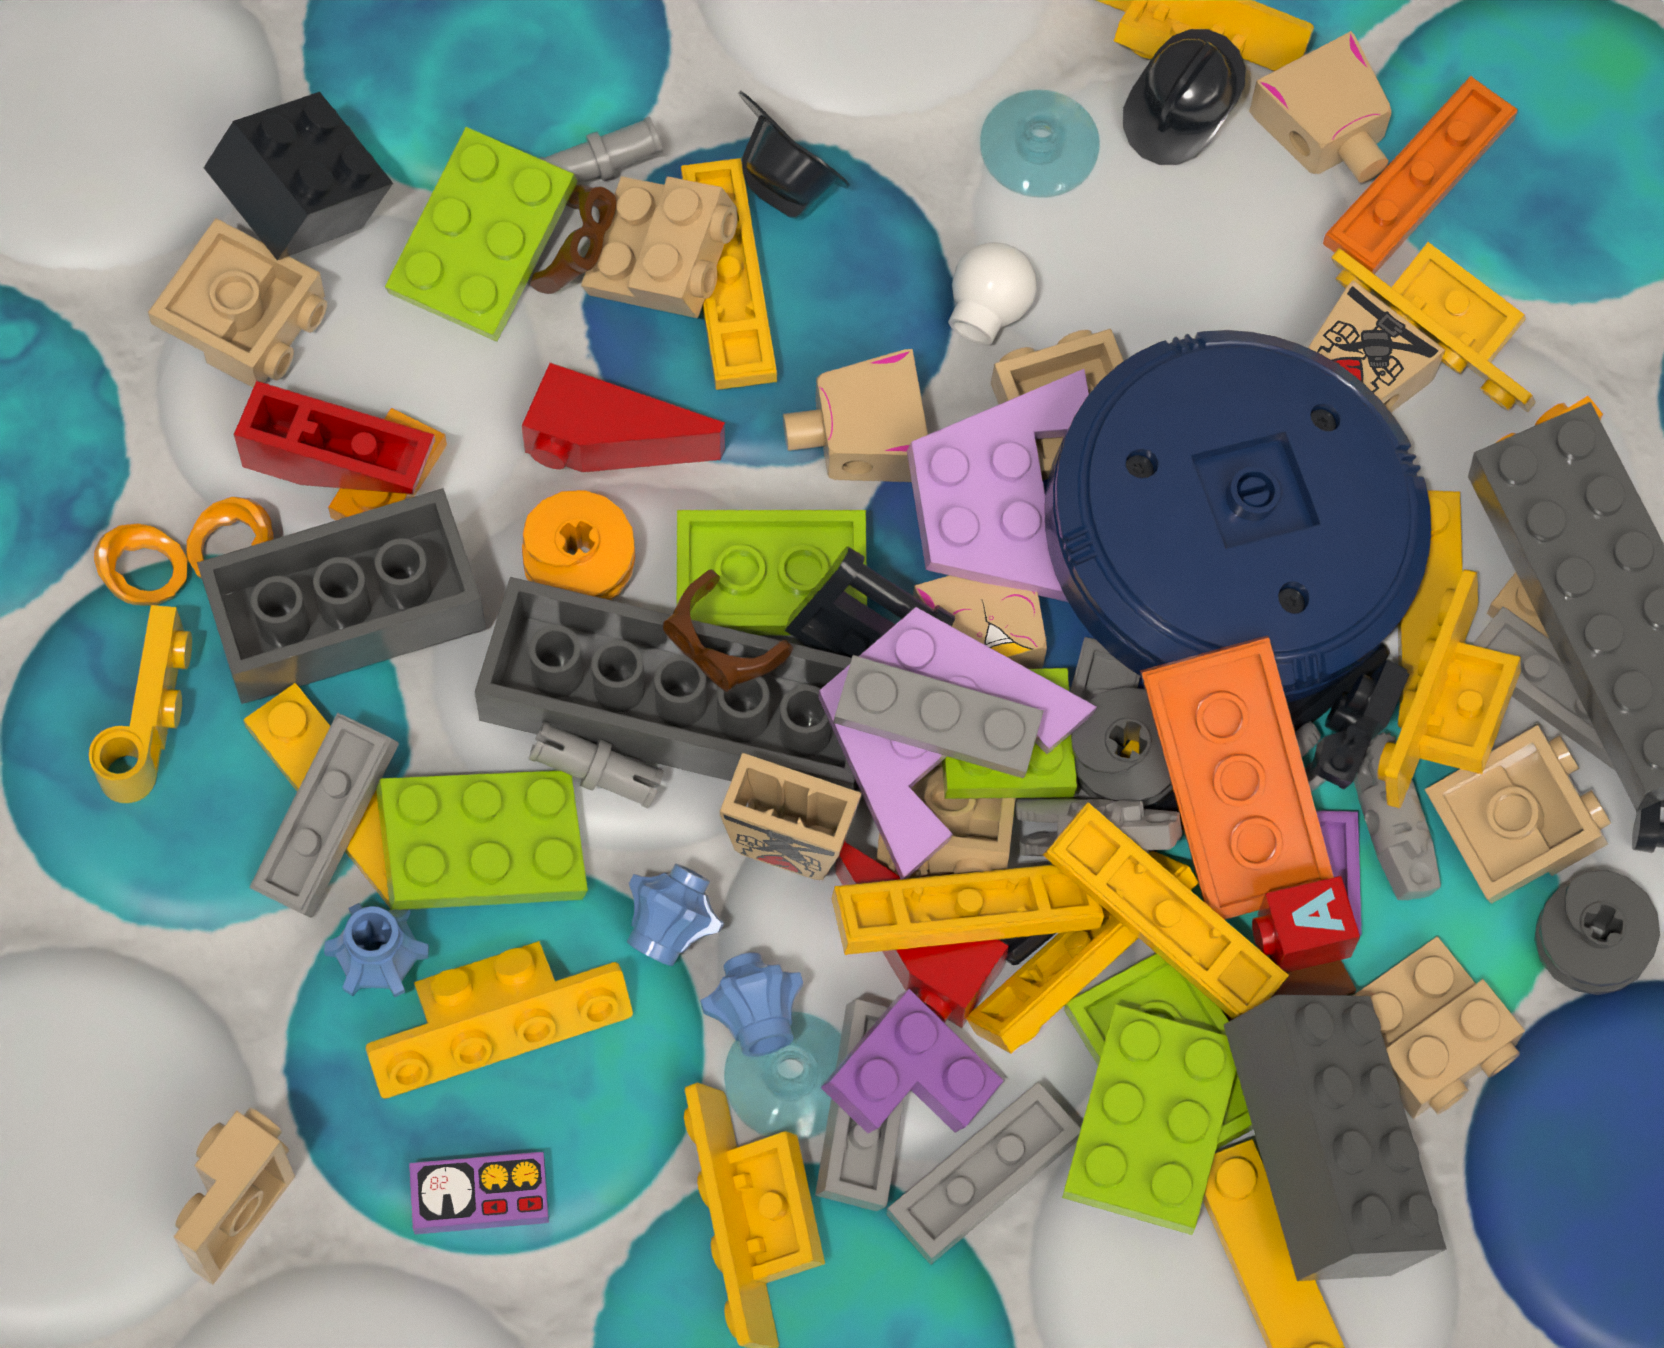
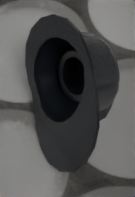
M1189 29L1173 35L1152 57L1132 87L1123 107V129L1129 145L1142 158L1158 165H1179L1195 158L1211 142L1237 104L1245 87L1246 66L1239 49L1226 36L1210 29Z
M739 91L738 94L758 118L742 156L744 177L749 188L758 198L787 217L796 219L802 216L833 183L846 189L850 186L847 180L836 170L797 144L755 101L743 91Z

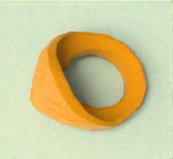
M229 497L213 503L201 513L187 538V559L199 578H201L197 562L204 560V543L208 536L220 526H230L236 521L248 525L256 535L251 546L274 539L271 518L265 508L258 502L250 498Z
M139 523L119 525L105 533L99 539L94 550V562L99 577L107 588L125 603L140 606L159 605L171 600L186 583L187 557L180 544L153 526ZM147 548L157 550L166 555L173 568V574L169 582L162 588L153 591L139 590L127 584L123 575L115 571L117 560L125 550L137 551Z

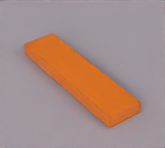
M1470 76L1325 234L1323 245L1334 253L1340 248L1375 275L1512 124L1518 109Z

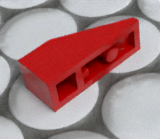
M549 363L522 423L525 453L530 454L541 465L556 470L568 467L580 472H594L721 460L725 451V422L553 363Z
M256 381L233 434L243 468L305 486L414 494L435 442L434 434Z
M844 841L835 864V874L842 885L901 880L897 874ZM995 939L882 952L905 991L910 989L944 1023L948 1019L958 1027L963 1028L967 1022L966 1018L979 1005L1005 967L1008 945Z

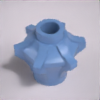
M675 863L670 874L665 872L653 877L633 874L629 886L634 898V916L631 924L634 929L627 943L641 953L663 964L673 966L679 954L684 953L692 943L704 936L719 933L724 922L713 911L709 895L705 893L710 881L697 872Z
M359 903L349 907L351 917L340 936L325 941L324 948L325 956L336 957L346 975L342 987L343 991L351 996H354L360 988L389 989L394 997L405 993L402 984L403 979L416 960L428 959L429 945L417 941L406 923L411 914L410 909L387 911L374 906L363 908Z
M745 953L728 960L723 965L726 976L722 978L715 991L700 1000L703 1013L720 1021L729 1029L734 1039L739 1041L742 1053L745 1056H764L788 1046L794 1039L790 1025H792L794 1000L803 987L801 973L783 972L780 965H766L763 963L759 953Z

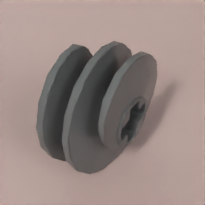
M1120 687L1099 693L1089 701V703L1097 707L1094 714L1071 733L1076 780L1080 788L1092 799L1143 801L1144 808L1163 800L1172 790V785L1146 690ZM1127 740L1138 742L1139 754L1132 750L1128 759L1117 755V744L1124 748Z
M1609 870L1584 872L1571 880L1570 883L1560 887L1546 902L1537 919L1534 938L1539 959L1555 980L1574 991L1594 995L1620 991L1640 977L1655 955L1660 938L1658 912L1648 894L1629 877ZM1589 926L1601 929L1603 932L1600 939H1604L1605 942L1592 938L1594 929L1589 928Z

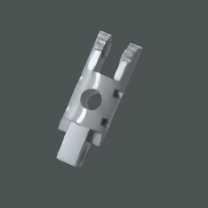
M1382 732L1370 741L1353 780L1358 800L1377 858L1397 900L1429 897L1441 887L1433 841L1413 780H1411L1401 808L1387 805L1385 781L1378 780L1377 777L1378 765L1385 744L1387 742L1396 744L1397 741L1390 733L1385 734Z
M1063 798L1015 799V813L1018 820L1058 823L1057 832H1037L1020 838L1019 847L1020 855L1043 856L1042 854L1086 803H1090L1146 853H1148V850H1170L1182 836L1179 812L1144 809L1143 801Z

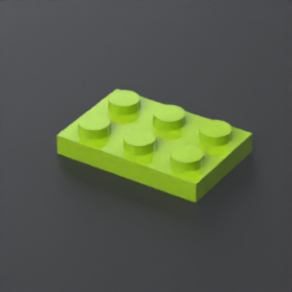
M465 127L385 285L387 292L497 342L578 182L575 175Z
M677 510L676 606L687 587L706 571L713 569L720 576V580L711 592L694 605L690 612L691 620L758 636H792L784 631L790 615L830 570L839 554L847 546L865 557L863 564L866 565V510ZM850 585L844 590L867 606V596Z
M562 771L382 778L379 780L376 793L390 910L583 900L588 888L572 775Z
M1157 953L1071 999L1064 1008L1066 1015L1097 1065L1099 1064L1115 1004L1222 1035H1226L1224 1024L1229 1022L1221 1008ZM1237 1070L1216 1150L1253 1130Z
M1115 1004L1062 1198L1193 1235L1236 1074V1067L1227 1036Z

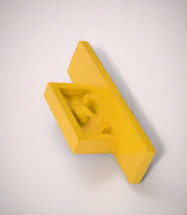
M1096 0L1126 12L1119 21L1114 42L1129 47L1135 54L1148 59H1152L1158 49L1173 35L1189 29H1210L1226 36L1239 49L1242 59L1276 71L1305 55L1314 30V26L1311 23L1254 0Z
M1426 243L1392 287L1340 248L1331 256L1335 266L1341 271L1335 278L1337 282L1346 288L1354 280L1444 348L1445 352L1441 362L1458 374H1461L1466 366L1485 380L1480 390L1496 404L1507 411L1514 404H1517L1526 412H1529L1536 402L1533 395L1491 363L1526 320L1525 314L1432 244Z
M1464 569L1456 590L1446 589L1438 612V625L1441 626L1436 641L1426 640L1420 655L1418 676L1422 678L1416 692L1406 691L1400 706L1398 727L1402 729L1396 744L1387 742L1383 748L1377 777L1378 780L1385 781L1388 806L1401 808L1419 759L1483 774L1519 678L1521 657L1464 643L1478 608L1477 572Z
M540 941L523 947L506 950L501 954L465 966L448 969L437 975L414 982L427 1024L372 1041L366 1045L365 1049L380 1096L387 1099L628 1019L633 1015V1010L624 975L617 962L555 981Z
M697 1082L685 1087L688 1107L684 1111V1122L688 1135L697 1147L701 1171L697 1176L698 1190L703 1202L710 1210L715 1234L711 1238V1253L717 1268L723 1273L728 1301H726L724 1306L725 1320L739 1346L746 1348H778L779 1342L766 1283L825 1264L798 1136L784 1131L737 1148L725 1093Z

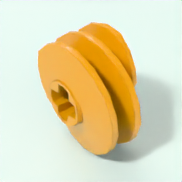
M585 490L561 491L542 500L527 515L524 525L522 557L527 581L611 600L619 595L632 576L636 557L633 529L622 509L605 496ZM586 547L590 549V551L585 553L581 550V548ZM573 549L576 553L572 555L567 553V551Z

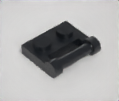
M847 546L839 554L830 570L792 612L784 631L812 649L850 658L853 655L859 657L895 624L846 593L844 590L849 585L901 619L917 607L952 627L955 615L940 605H937L934 609L863 564L865 557Z

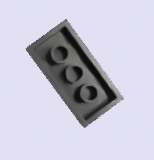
M444 488L197 562L241 704L283 692L294 683L300 687L486 629L481 596Z
M1276 995L1224 1024L1297 1281L1391 1276L1447 1250L1439 1225L1438 1213L1432 1202L1419 1159L1418 1147L1412 1136L1400 1096L1399 1084L1392 1070L1382 1037L1380 1022L1375 1013L1371 997Z

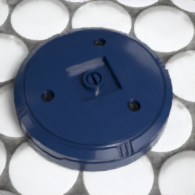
M1235 330L1197 332L1195 338L1185 334L1184 339L1179 340L1178 337H1174L1171 343L1164 340L1135 353L1109 372L1086 397L1073 418L1053 459L1047 481L1044 504L1045 532L1055 575L1076 616L1089 633L1128 669L1141 676L1140 671L1267 635L1270 639L1286 702H1292L1319 693L1357 670L1374 654L1406 614L1423 579L1430 550L1431 512L1427 486L1424 477L1417 476L1421 466L1413 464L1417 456L1416 454L1408 453L1411 443L1396 418L1362 381L1344 367L1303 345L1276 336Z

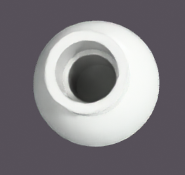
M997 242L981 244L969 250L956 265L953 277L952 290L954 301L957 305L948 321L950 327L961 336L983 345L992 344L1000 327L1019 320L1034 301L1037 282L1035 271L1028 258L1015 247Z

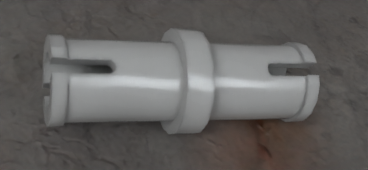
M646 117L640 122L600 136L597 131L586 135L587 142L544 158L540 157L539 159L573 173L578 181L577 184L597 176H600L602 181L614 177L613 170L655 154L660 155L663 153V149L651 118Z
M545 721L535 738L537 740L536 745H532L528 757L533 762H540L581 779V787L593 791L598 786L640 803L645 808L650 807L657 793V790L654 789L655 785L661 783L664 772L662 769H655L611 751L612 744L599 739L594 744L553 727Z

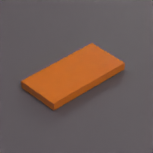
M1266 635L1141 670V676L1203 902L1225 920L1258 911L1265 893L1334 878L1269 637Z

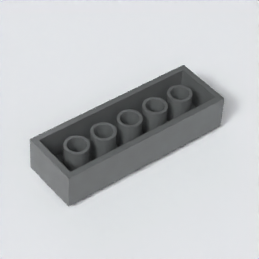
M1589 402L1474 452L1468 478L1637 812L1664 800V543L1592 403Z
M509 578L475 688L479 721L536 735L545 721L553 727L594 744L599 739L612 744L611 751L627 757L727 781H732L741 755L745 753L857 791L858 784L818 698L819 690L851 663L852 658L791 644L793 646L792 653L774 670L758 678L737 684L728 692H725L707 677L699 666L687 657L665 634L663 622L671 616L670 614L519 578ZM691 620L696 634L705 648L735 657L755 658L764 655L780 642L775 639Z

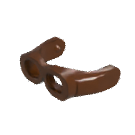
M581 184L575 186L566 206L579 209L583 225L568 235L553 262L546 269L533 274L530 282L533 289L541 293L553 294L595 266L603 248L604 234L611 226L616 210V197L605 187L592 188ZM592 206L599 210L600 218L598 223L592 217ZM582 237H587L590 240V247L585 257L580 256L578 253V245Z
M710 569L687 587L679 599L673 614L663 622V630L669 639L687 657L693 660L707 677L722 690L728 692L737 684L758 678L774 670L790 656L793 646L787 640H782L767 653L755 658L735 657L705 648L693 627L690 612L694 605L711 592L720 580V576L713 569Z

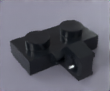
M1387 660L1370 677L1362 673L1354 683L1349 695L1341 693L1338 696L1324 725L1332 730V733L1325 736L1317 744L1310 770L1312 774L1339 786L1341 789H1346L1353 782L1370 741L1384 730L1390 721L1409 677L1407 669Z

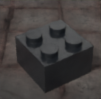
M321 92L234 120L203 167L277 261L362 229L393 185L391 179Z

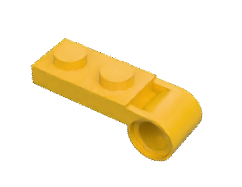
M151 605L130 726H114L103 730L94 738L89 748V761L103 793L115 802H137L151 792L156 783L161 749L165 750L168 728L177 729L180 722L182 693L181 690H175L178 670L188 669L190 664L191 631H184L176 607ZM132 756L138 759L135 766L125 773L115 774L108 771L110 765L120 757Z

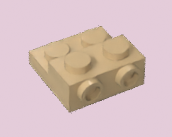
M621 176L614 194L616 197L615 214L611 226L604 234L602 251L595 266L591 270L586 271L581 286L589 296L698 318L704 300L709 298L715 289L717 282L716 266L724 244L730 242L734 236L737 226V207L725 190L719 186L668 176L664 185Z
M215 218L148 311V315L152 325L203 351L207 364L254 387L256 381L264 383L268 377L279 380L286 373L294 355V349L290 345L301 329L311 333L318 327L325 315L327 301L323 299L325 293L320 272L290 256L277 261L263 242Z
M1111 329L1094 334L1090 330H1080L1066 335L1059 340L1057 345L1034 351L1031 347H1024L1007 353L998 363L994 364L990 383L998 404H1002L1084 369L1090 394L1109 372L1123 362V358ZM1063 437L1035 439L1042 481L1049 477L1053 459Z
M1538 725L1491 751L1483 774L1459 769L1425 789L1483 894L1491 904L1549 872L1553 876L1608 845L1601 829L1610 825L1611 821L1592 790L1580 796L1569 777V774L1578 770L1579 767L1560 735L1549 741Z
M941 761L918 781L911 790L953 835L946 845L907 879L1007 869L1015 798L944 799ZM879 832L876 862L899 876Z
M1438 936L1353 995L1371 997L1375 1013L1380 1022L1381 1033L1392 1070L1399 1084L1403 1106L1413 1119L1430 1107H1432L1437 1115L1443 1113L1469 1091L1464 1085L1466 1081L1482 1070L1490 1078L1507 1067L1520 1055L1515 1046L1525 1032L1523 1027L1484 979L1477 984L1473 981Z
M249 1108L244 1115L236 1111L226 1125L219 1122L204 1136L196 1151V1156L199 1160L194 1166L207 1193L206 1195L200 1192L195 1194L183 1207L175 1223L179 1230L173 1237L191 1270L212 1285L218 1280L295 1178L286 1155L289 1149L278 1139L282 1131L270 1119L253 1108Z

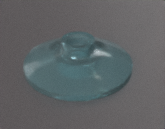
M1028 90L1005 98L990 111L981 130L980 151L986 168L1004 187L1025 196L1053 197L1075 189L1091 174L1099 155V133L1091 115L1072 98L1054 91ZM1045 130L1050 132L1051 135L1038 137L1031 131Z
M792 1012V1025H790L794 1039L788 1046L777 1052L764 1056L748 1057L743 1055L739 1041H734L726 1058L724 1082L726 1094L733 1110L748 1127L766 1137L787 1131L796 1134L799 1141L815 1137L826 1131L831 1098L820 1087L836 1069L841 1034L829 1023L818 1017L801 1012ZM792 1059L802 1065L803 1071L796 1078H786L779 1073L778 1066L783 1061Z

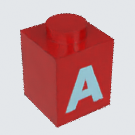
M1342 876L1265 893L1257 914L1258 917L1252 919V931L1256 947L1266 956L1270 955L1271 960L1286 973L1351 958L1360 939Z

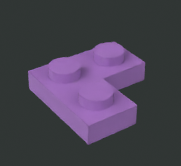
M908 989L898 995L820 1088L868 1134L881 1126L910 1090L956 1133L969 1124L1004 1080Z

